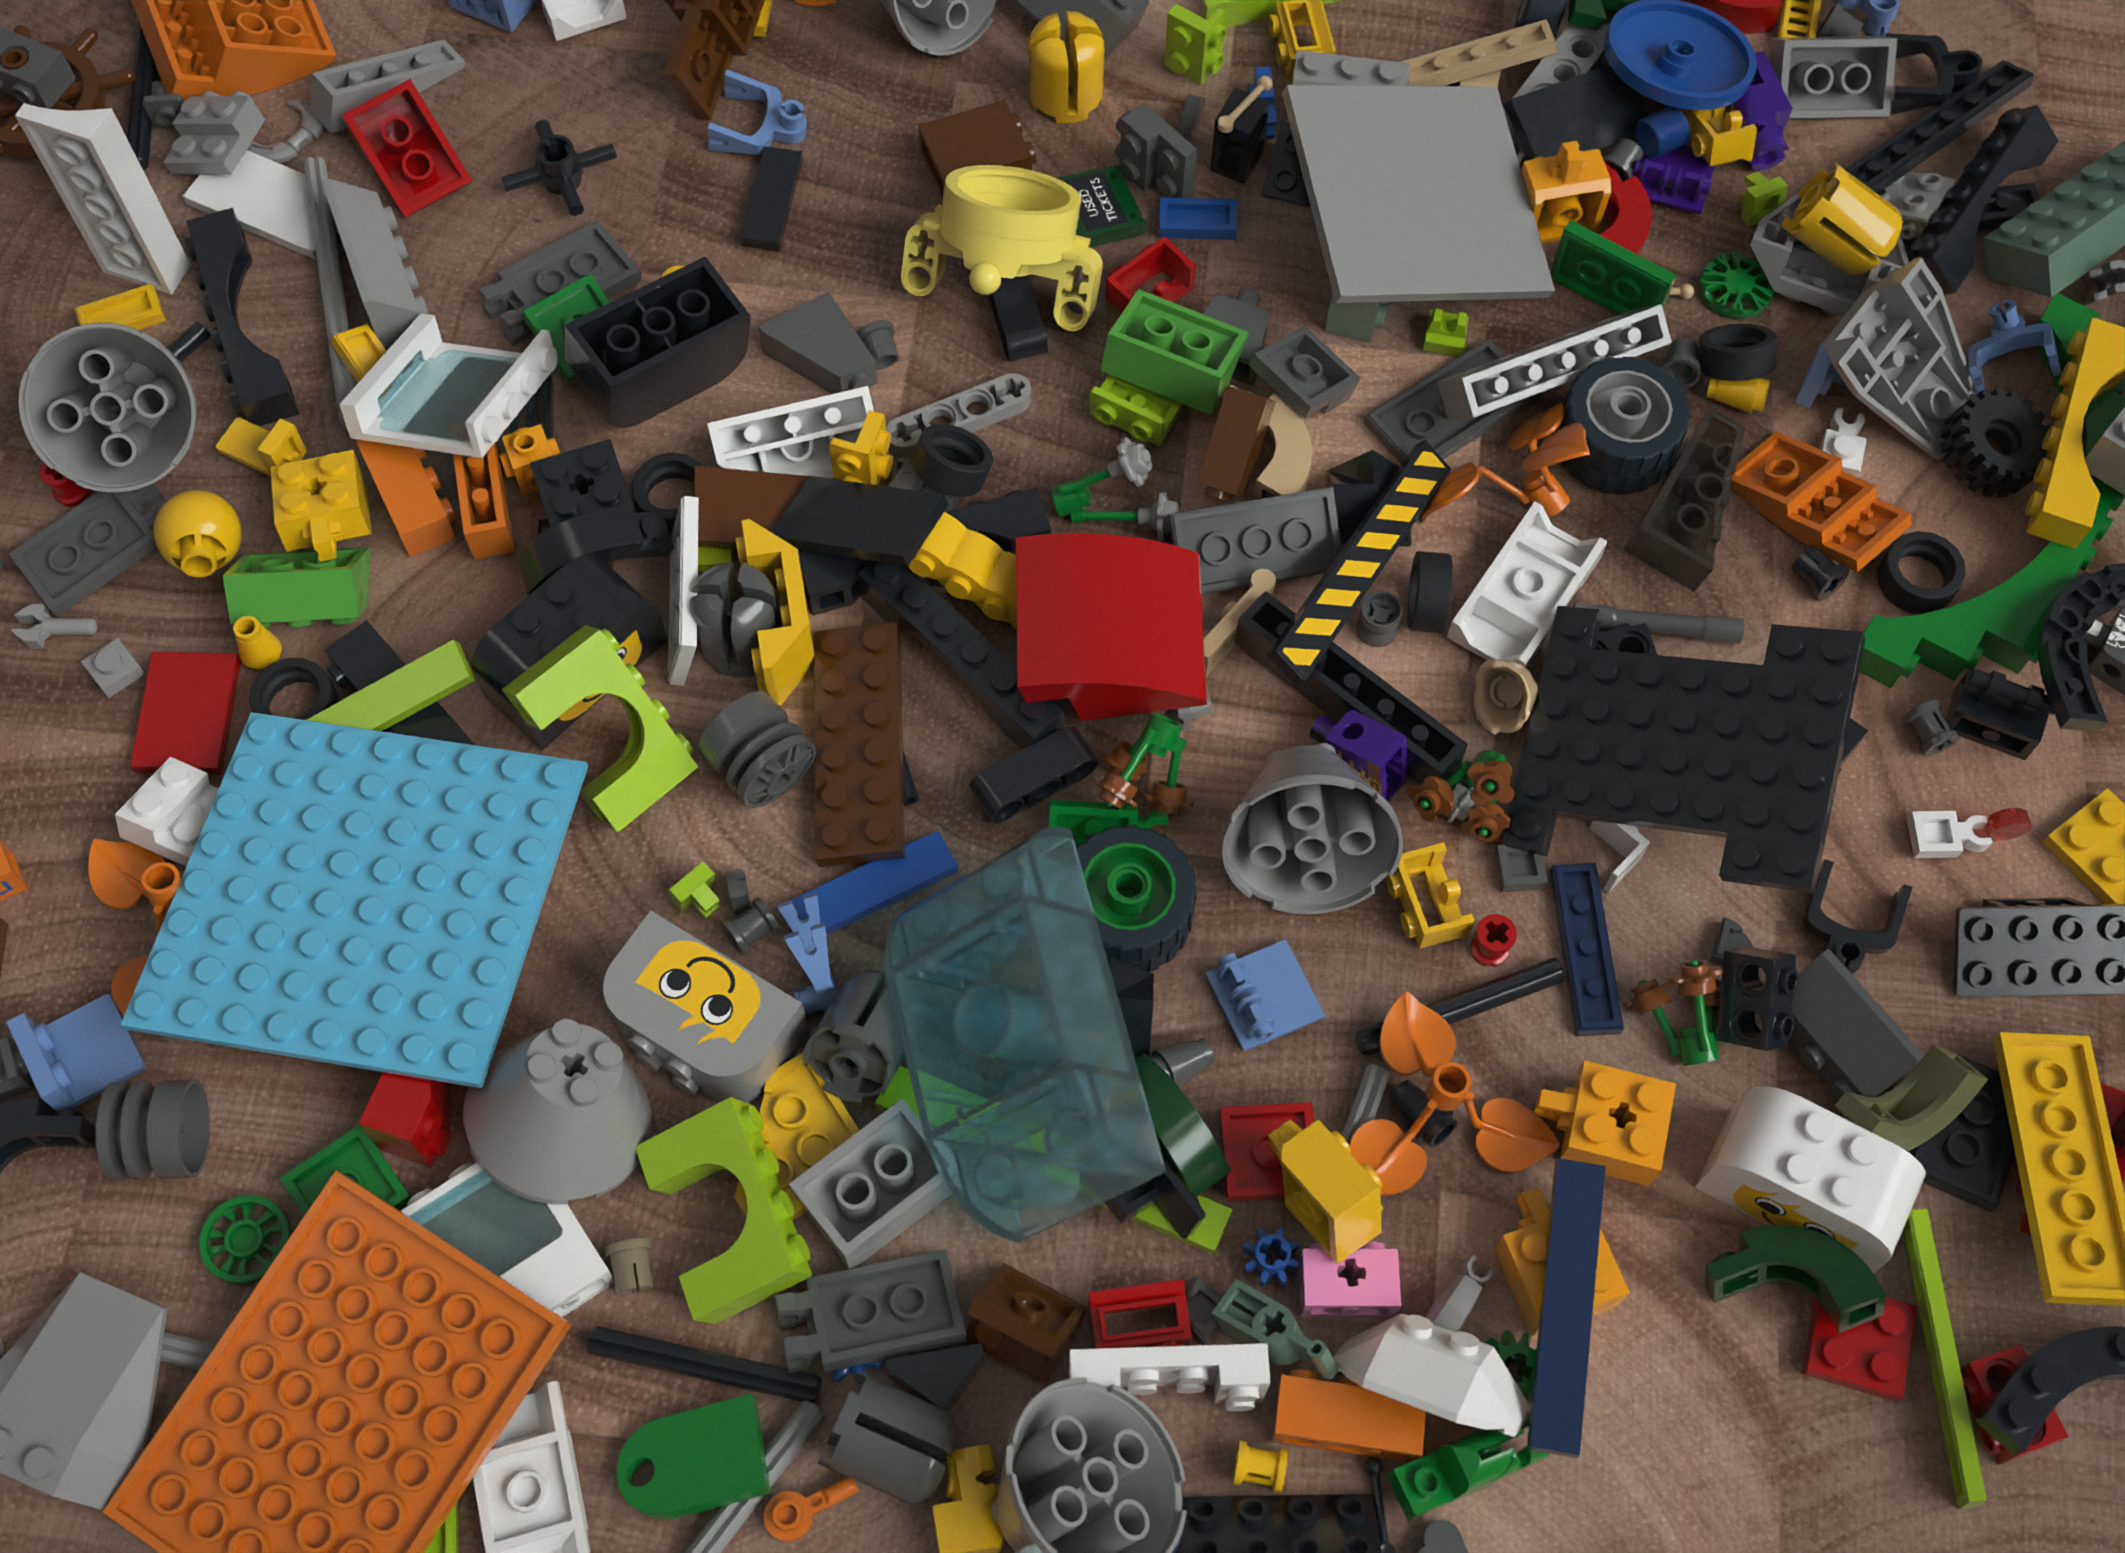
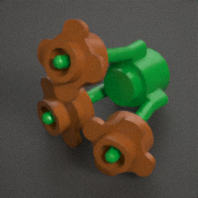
M1151 712L1141 735L1134 745L1123 741L1113 748L1112 753L1107 752L1104 758L1110 764L1112 772L1108 771L1102 782L1094 779L1093 784L1102 789L1098 796L1105 801L1107 807L1114 806L1120 810L1124 804L1131 805L1134 808L1137 807L1138 804L1132 799L1138 789L1128 781L1138 782L1141 779L1140 775H1147L1148 769L1146 765L1149 762L1145 754L1147 751L1161 757H1165L1167 751H1172L1167 781H1154L1152 793L1144 792L1142 798L1154 801L1155 810L1164 811L1168 814L1179 813L1180 806H1194L1193 800L1186 799L1188 787L1176 783L1181 754L1187 743L1186 739L1179 736L1183 729L1181 724L1164 715Z
M1491 750L1481 751L1475 756L1473 762L1463 761L1459 769L1446 780L1428 776L1419 785L1412 783L1407 788V795L1413 800L1414 806L1420 812L1421 818L1427 822H1433L1438 815H1450L1454 811V795L1451 788L1463 778H1467L1470 788L1473 787L1470 798L1475 805L1469 808V817L1461 822L1460 829L1464 834L1472 835L1480 841L1498 843L1502 840L1501 832L1503 829L1510 826V818L1505 815L1504 810L1495 802L1498 800L1503 804H1507L1514 798L1515 792L1510 787L1512 767L1505 761L1506 758L1503 754Z
M1692 959L1681 963L1678 972L1668 976L1669 982L1659 986L1656 978L1648 982L1640 980L1639 986L1631 990L1635 998L1624 1003V1007L1627 1008L1634 1005L1639 1016L1652 1011L1668 1042L1670 1055H1681L1683 1066L1720 1059L1717 1048L1719 1043L1716 1040L1715 1011H1719L1721 980H1715V976L1723 973L1722 967H1709L1708 961ZM1674 984H1678L1679 994L1685 995V998H1690V1008L1695 1011L1697 1023L1694 1026L1681 1028V1038H1677L1661 1006L1672 1001L1666 988Z

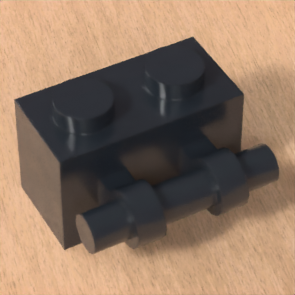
M1974 668L1973 670L1969 669L1955 687L1945 720L1950 729L1955 730L1960 737L2026 760L2041 742L2049 714L2054 715V711L2048 695L2044 694L2045 689L2032 684L2029 687H2025L2006 680L2005 674L1994 670L1991 673H1987Z

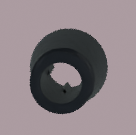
M1410 1080L1400 1083L1389 1097L1409 1128L1429 1102L1426 1092L1414 1085ZM1436 1108L1415 1136L1419 1143L1426 1142L1431 1148H1435L1443 1143L1457 1126V1121L1452 1117L1453 1111H1442Z

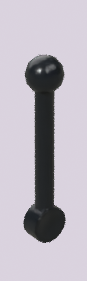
M1372 1456L1366 1459L1364 1469L1371 1479L1382 1553H1396L1395 1547L1388 1540L1380 1481L1383 1463L1379 1458Z

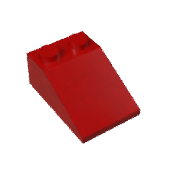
M411 79L342 114L347 132L404 218L472 183L471 177Z
M383 1072L358 1124L381 1151L432 1168L437 1156L441 1157L445 1154L451 1141L450 1083Z

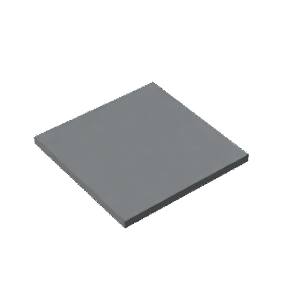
M1286 85L1282 96L1335 303L1549 298L1555 292L1497 87Z

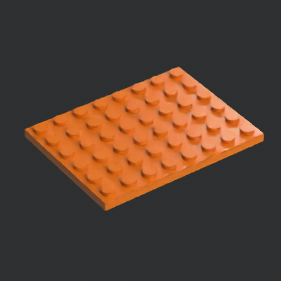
M335 1170L102 1512L158 1553H424L572 1323L359 1183Z

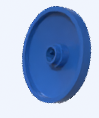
M1642 0L1629 4L1615 14L1604 39L1605 55L1614 72L1635 91L1652 100L1672 107L1689 110H1711L1728 106L1739 100L1747 92L1756 72L1757 60L1753 47L1737 27L1722 16L1706 8L1684 1Z

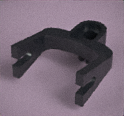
M1885 33V37L1897 38V46L1899 47L1896 48L1895 59L1925 54L1931 59L1937 74V86L1934 88L1895 86L1893 93L1894 101H1891L1890 115L1938 105L1948 99L1951 92L1956 93L1967 84L1974 82L1979 76L1982 59L1976 52L1970 50L1949 52L1943 39L1936 35Z
M1825 859L1820 866L1815 894L1809 893L1803 923L1811 933L1826 940L1823 952L1829 948L1853 975L1860 968L1865 953H1886L1895 945L1913 887L1904 884L1899 889V893L1896 892L1892 895L1885 932L1868 933L1854 930L1831 920L1821 910V902L1834 863ZM1841 951L1849 954L1851 960L1848 963H1845L1846 958L1842 955Z

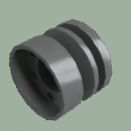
M764 691L746 694L722 709L708 724L701 735L698 745L700 755L717 774L726 777L729 788L737 792L739 799L745 806L750 808L765 806L791 790L805 776L813 764L817 753L815 744L802 734V730L798 725L788 721L787 713L770 694Z
M197 1079L160 1081L155 1089L148 1081L133 1082V1084L129 1081L109 1083L102 1094L96 1120V1149L104 1176L111 1181H117L130 1177L134 1180L149 1178L152 1171L160 1179L194 1178L200 1174L206 1161L210 1139V1112L203 1085Z

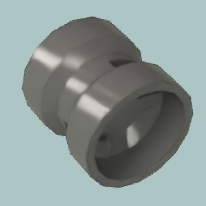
M1381 590L1372 592L1365 597L1361 605L1356 628L1358 637L1365 644L1379 648L1387 646L1395 640L1403 616V605L1400 599L1388 591Z

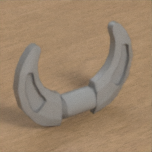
M305 99L287 100L288 107L298 110L303 115L300 125L301 129L285 143L261 145L252 140L247 150L277 163L287 162L298 156L297 153L311 142L312 138L318 139L324 130V125L310 111V101Z

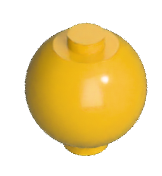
M189 490L174 495L161 506L154 521V540L160 554L172 566L192 577L201 578L209 576L214 571L227 565L236 555L242 540L241 523L234 508L222 497L208 491Z

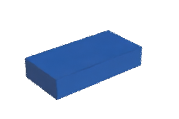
M1160 197L1159 238L1165 236L1166 238L1236 240L1237 199Z

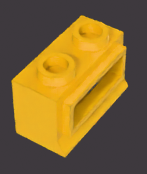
M1322 0L1276 2L1274 15H1269V32L1271 38H1277L1276 57L1278 66H1284L1287 80L1293 81L1297 50L1335 54L1336 50ZM1293 26H1309L1313 46L1298 47Z
M1725 107L1711 110L1680 108L1689 123V140L1696 157L1703 156L1710 166L1730 163L1738 159L1752 161L1757 127L1752 124L1741 128L1742 114L1739 110L1727 112L1724 119Z
M1444 842L1402 853L1392 876L1387 874L1386 885L1390 896L1393 899L1400 898L1405 911L1400 915L1403 931L1408 939L1415 937L1419 949L1454 939L1468 938L1475 923L1472 913L1462 916L1457 904L1461 894L1459 882L1456 878L1448 880L1442 862L1447 852ZM1423 874L1442 924L1428 927L1412 886L1411 877Z

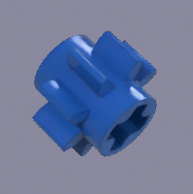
M1281 1227L1277 1230L1276 1234L1266 1235L1265 1231L1259 1228L1256 1233L1257 1245L1252 1243L1244 1244L1242 1252L1252 1257V1260L1244 1266L1243 1272L1244 1274L1254 1272L1260 1278V1288H1263L1267 1281L1274 1280L1277 1281L1281 1288L1285 1287L1287 1282L1285 1271L1297 1273L1300 1263L1290 1258L1297 1251L1299 1243H1288L1282 1237L1283 1228ZM1269 1250L1278 1253L1274 1266L1264 1263Z

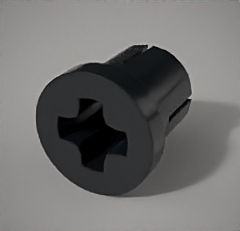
M1815 545L1804 550L1792 565V571L1813 589L1812 594L1820 601L1825 600L1836 592L1849 575V569L1844 564H1836Z

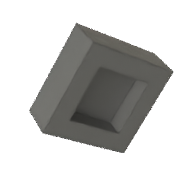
M1497 845L1494 853L1501 893L1542 890L1546 888L1548 880L1543 855L1535 853L1531 855L1527 851L1505 845Z

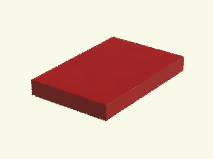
M152 652L130 768L134 773L154 774L169 757H172L208 774H222L241 659L237 653Z

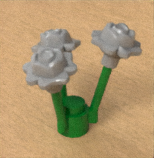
M1127 437L1123 438L1121 444L1117 445V460L1108 463L1107 468L1079 480L1075 479L1052 486L1053 500L1059 516L1065 517L1070 515L1073 524L1086 520L1138 521L1141 525H1151L1152 529L1157 532L1158 540L1164 541L1168 536V532H1171L1168 514L1180 512L1177 502L1167 500L1166 492L1159 493L1158 501H1155L1151 508H1139L1138 512L1085 511L1086 506L1092 505L1089 485L1110 476L1117 478L1124 475L1130 482H1134L1137 487L1145 484L1144 480L1147 479V473L1152 470L1150 453L1144 448V444H1135Z

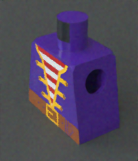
M1355 710L1348 711L1338 723L1324 715L1314 722L1309 736L1319 743L1333 746L1336 754L1387 802L1406 783L1407 737Z

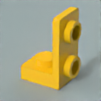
M236 418L215 446L220 454L271 476L270 467L301 461L307 453V449L295 425L281 418L271 431L242 418Z

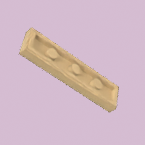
M1546 19L1402 62L1410 63L1408 86H1445L1556 54L1557 45Z

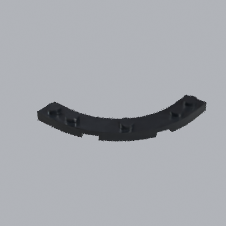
M2125 563L2110 564L2102 571L2090 574L2084 572L2073 579L2052 600L2044 613L2038 635V661L2042 682L2061 729L2098 732L2108 723L2089 672L2087 643L2084 642V638L2096 618L2114 609L2125 607Z
M2096 1327L2074 1332L2056 1339L2028 1355L2001 1382L1975 1421L2014 1456L2026 1451L2054 1408L2072 1391L2082 1385L2100 1379L2101 1381L2125 1380V1327Z

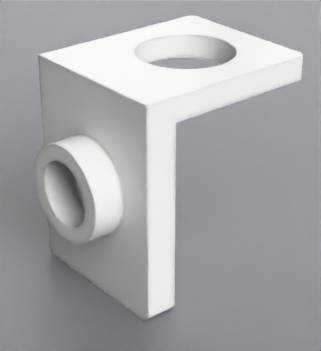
M1592 821L1589 828L1626 858L1612 872L1603 888L1604 891L1609 893L1641 860L1650 841L1639 833L1636 826Z

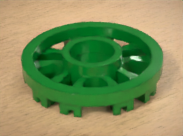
M1732 251L1726 256L1724 253L1715 256L1705 266L1699 280V291L1704 302L1718 314L1734 319H1745L1760 314L1767 308L1774 293L1757 258L1753 260L1741 256L1739 251L1737 253ZM1740 265L1748 267V269H1743ZM1719 267L1723 273H1719L1714 269ZM1764 282L1765 287L1758 286L1756 283ZM1720 291L1722 296L1715 300L1710 292ZM1727 300L1734 302L1732 309L1725 306ZM1745 300L1749 301L1753 308L1743 310L1742 302Z
M254 1195L235 1197L218 1206L206 1219L199 1237L200 1256L206 1268L220 1280L246 1286L262 1279L290 1238L292 1229L286 1215L274 1202ZM255 1205L267 1208L260 1220L252 1221L251 1218ZM242 1206L244 1220L238 1221L235 1208ZM223 1215L232 1223L224 1233L213 1229ZM277 1217L279 1222L272 1225L265 1231L262 1229L264 1226H266L268 1223H270ZM281 1233L280 1246L268 1245V1239L272 1235ZM209 1240H224L225 1245L209 1247ZM264 1249L275 1255L270 1262L260 1256ZM229 1252L228 1261L218 1269L212 1259ZM237 1259L241 1260L237 1275H232ZM252 1260H258L261 1269L248 1274L249 1263Z

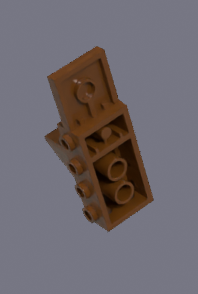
M664 0L680 20L681 25L677 29L676 39L670 56L666 61L663 75L698 119H712L725 81L726 69H729L733 55L746 56L765 0Z

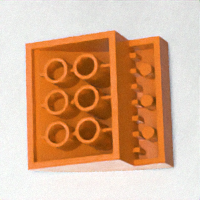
M131 0L167 95L180 94L184 101L189 96H202L205 91H212L219 96H231L234 91H242L250 96L276 89L325 68L335 62L337 57L314 0Z

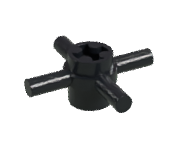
M540 120L535 124V129L540 139L535 148L537 158L535 167L501 177L505 191L509 192L541 182L549 192L562 195L570 215L578 216L584 211L576 190L582 180L583 168L617 158L613 144L610 143L577 153L570 139L562 135H554L549 121Z

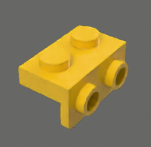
M869 410L856 443L832 438L829 450L833 479L879 485L882 478L887 479L893 465V455H890L888 450L891 442V433L886 430L885 414Z

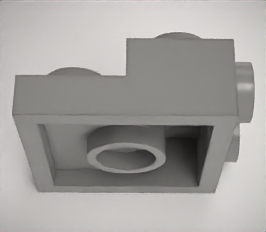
M205 91L202 96H189L182 104L180 112L172 123L179 132L180 137L173 143L172 149L163 163L171 174L231 175L264 123L265 118L255 105L253 99L242 91H234L231 96H219L212 91Z

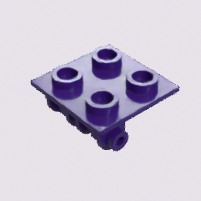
M1684 145L1656 159H1651L1643 153L1641 160L1636 161L1633 176L1636 175L1640 180L1650 201L1701 214L1706 196L1711 187V178L1715 166H1710L1703 156L1696 157L1692 147Z

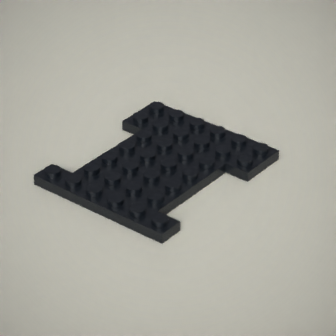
M1557 606L1516 779L1515 794L1508 813L1510 826L1504 830L1501 845L1527 851L1531 855L1535 853L1548 857L1557 816L1725 837L1727 839L1719 872L1722 881L1815 894L1866 640L1864 633L1772 624L1764 664L1758 665L1596 649V644L1603 618L1600 610Z

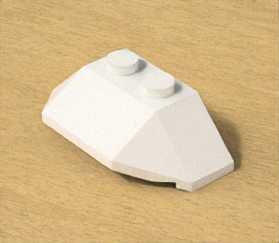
M866 386L707 423L717 464L723 468L833 479L829 450L832 438L856 443L869 410L874 411L869 388Z
M1401 1313L1349 1338L1333 1356L1339 1368L1338 1371L1361 1387L1455 1423L1484 1430L1499 1429V1432L1515 1437L1530 1413L1531 1406L1493 1346L1480 1342L1472 1334L1452 1332L1433 1325L1429 1319L1423 1316Z

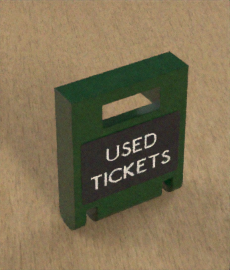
M1110 166L1057 178L1072 186L1081 196L1076 236L1090 238V245L1088 247L1139 237L1147 231L1148 225L1145 219L1141 218L1142 213L1118 166Z

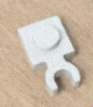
M1838 407L1830 421V429H1826L1822 436L1820 450L1841 458L1843 472L1858 477L1861 472L1867 438L1857 435L1865 423V415L1859 413L1854 424H1848L1842 419L1843 408Z
M1912 811L1907 818L1914 858H1958L1964 851L1963 847L1972 852H1983L1993 843L1992 838H1979L1972 830L1983 829L1988 823L1986 816L1974 815L1965 822H1958L1956 811Z

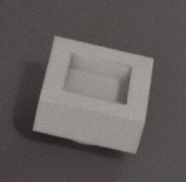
M116 638L81 661L108 698L145 675L119 638Z

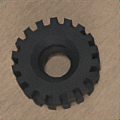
M1995 388L1992 392L1989 389L1982 390L1977 395L1974 394L1944 423L1946 426L1941 430L1940 438L1946 440L1940 445L1941 453H1949V457L1944 462L1948 468L1955 466L1958 472L1954 477L1959 482L1966 478L1970 481L1967 488L1974 492L1981 487L1983 488V495L1991 497L1996 492L1998 497H2006L2011 492L2015 494L2034 479L2042 458H2046L2047 450L2042 449V444L2051 425L2043 426L2041 421L2046 416L2041 410L2035 413L2031 409L2034 403L2028 398L2023 402L2019 401L2020 393L2010 391L2005 396L2004 388ZM1986 435L1994 438L2001 445L2004 454L1997 452L1990 446Z

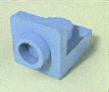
M1823 344L1820 345L1795 400V403L1808 408L1811 407L1817 394L1825 396L1831 382L1841 386L1846 385L1832 365Z

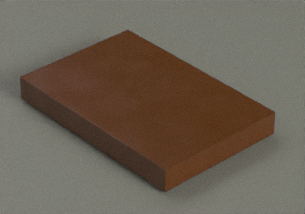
M694 466L692 472V497H699L698 547L737 550L736 538L744 537L741 520L751 519L772 532L810 476Z

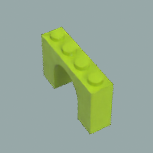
M584 625L504 687L502 691L525 722L541 731L577 702L590 695L611 694L622 704L629 721L627 745L619 759L580 790L579 793L602 825L618 833L696 770L698 765L690 755L694 752L690 742L680 732L674 733L666 722L670 718L667 710L656 698L650 700L642 689V686L646 684L642 675L630 663L625 665L617 654L621 647L613 635L606 629L600 630Z
M732 1097L636 1146L641 1167L648 1187L651 1190L672 1195L711 1174L725 1170L731 1171L744 1188L747 1198V1217L737 1241L723 1254L678 1276L693 1321L714 1325L812 1276L807 1262L811 1258L808 1245L803 1237L797 1234L792 1217L795 1215L793 1203L787 1193L780 1187L776 1175L779 1172L777 1159L773 1152L766 1147L761 1131L764 1129L761 1115L753 1105Z

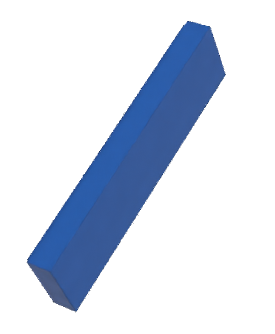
M937 830L906 845L905 858L872 861L791 900L797 910V917L800 920H805L808 917V913L805 912L802 896L817 892L820 924L825 923L827 935L957 873L958 865L940 832Z

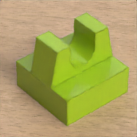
M1760 172L1745 176L1744 183L1749 188H1746V192L1741 194L1740 200L1743 203L1740 218L1748 227L1759 224L1762 218L1785 203L1788 184L1780 176L1769 180Z
M1439 308L1430 310L1423 351L1456 357L1462 355L1469 321L1467 313H1447Z
M702 861L669 889V901L680 913L692 905L706 920L719 909L718 903L720 900L710 889L715 885V873Z

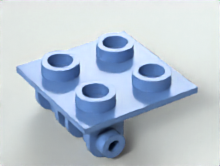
M1286 939L1237 959L1235 953L1227 954L1219 960L1220 967L1205 973L1243 1052L1325 1018V1014Z

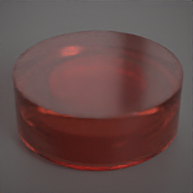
M2009 808L1995 812L1987 817L1988 822L1984 825L1987 838H1992V841L2013 839L2024 835L2032 829L2028 811L2022 808Z

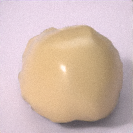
M1487 660L1480 665L1475 673L1476 690L1473 702L1476 720L1482 724L1485 730L1493 734L1519 731L1529 718L1530 712L1534 707L1538 685L1530 671L1523 665L1512 660Z

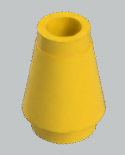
M1710 378L1707 398L1714 399L1752 414L1753 410L1763 412L1770 380L1756 378L1743 381H1727Z
M243 616L235 622L233 631L236 637L239 657L244 665L252 669L264 670L271 663L279 661L282 645L277 636L253 616Z

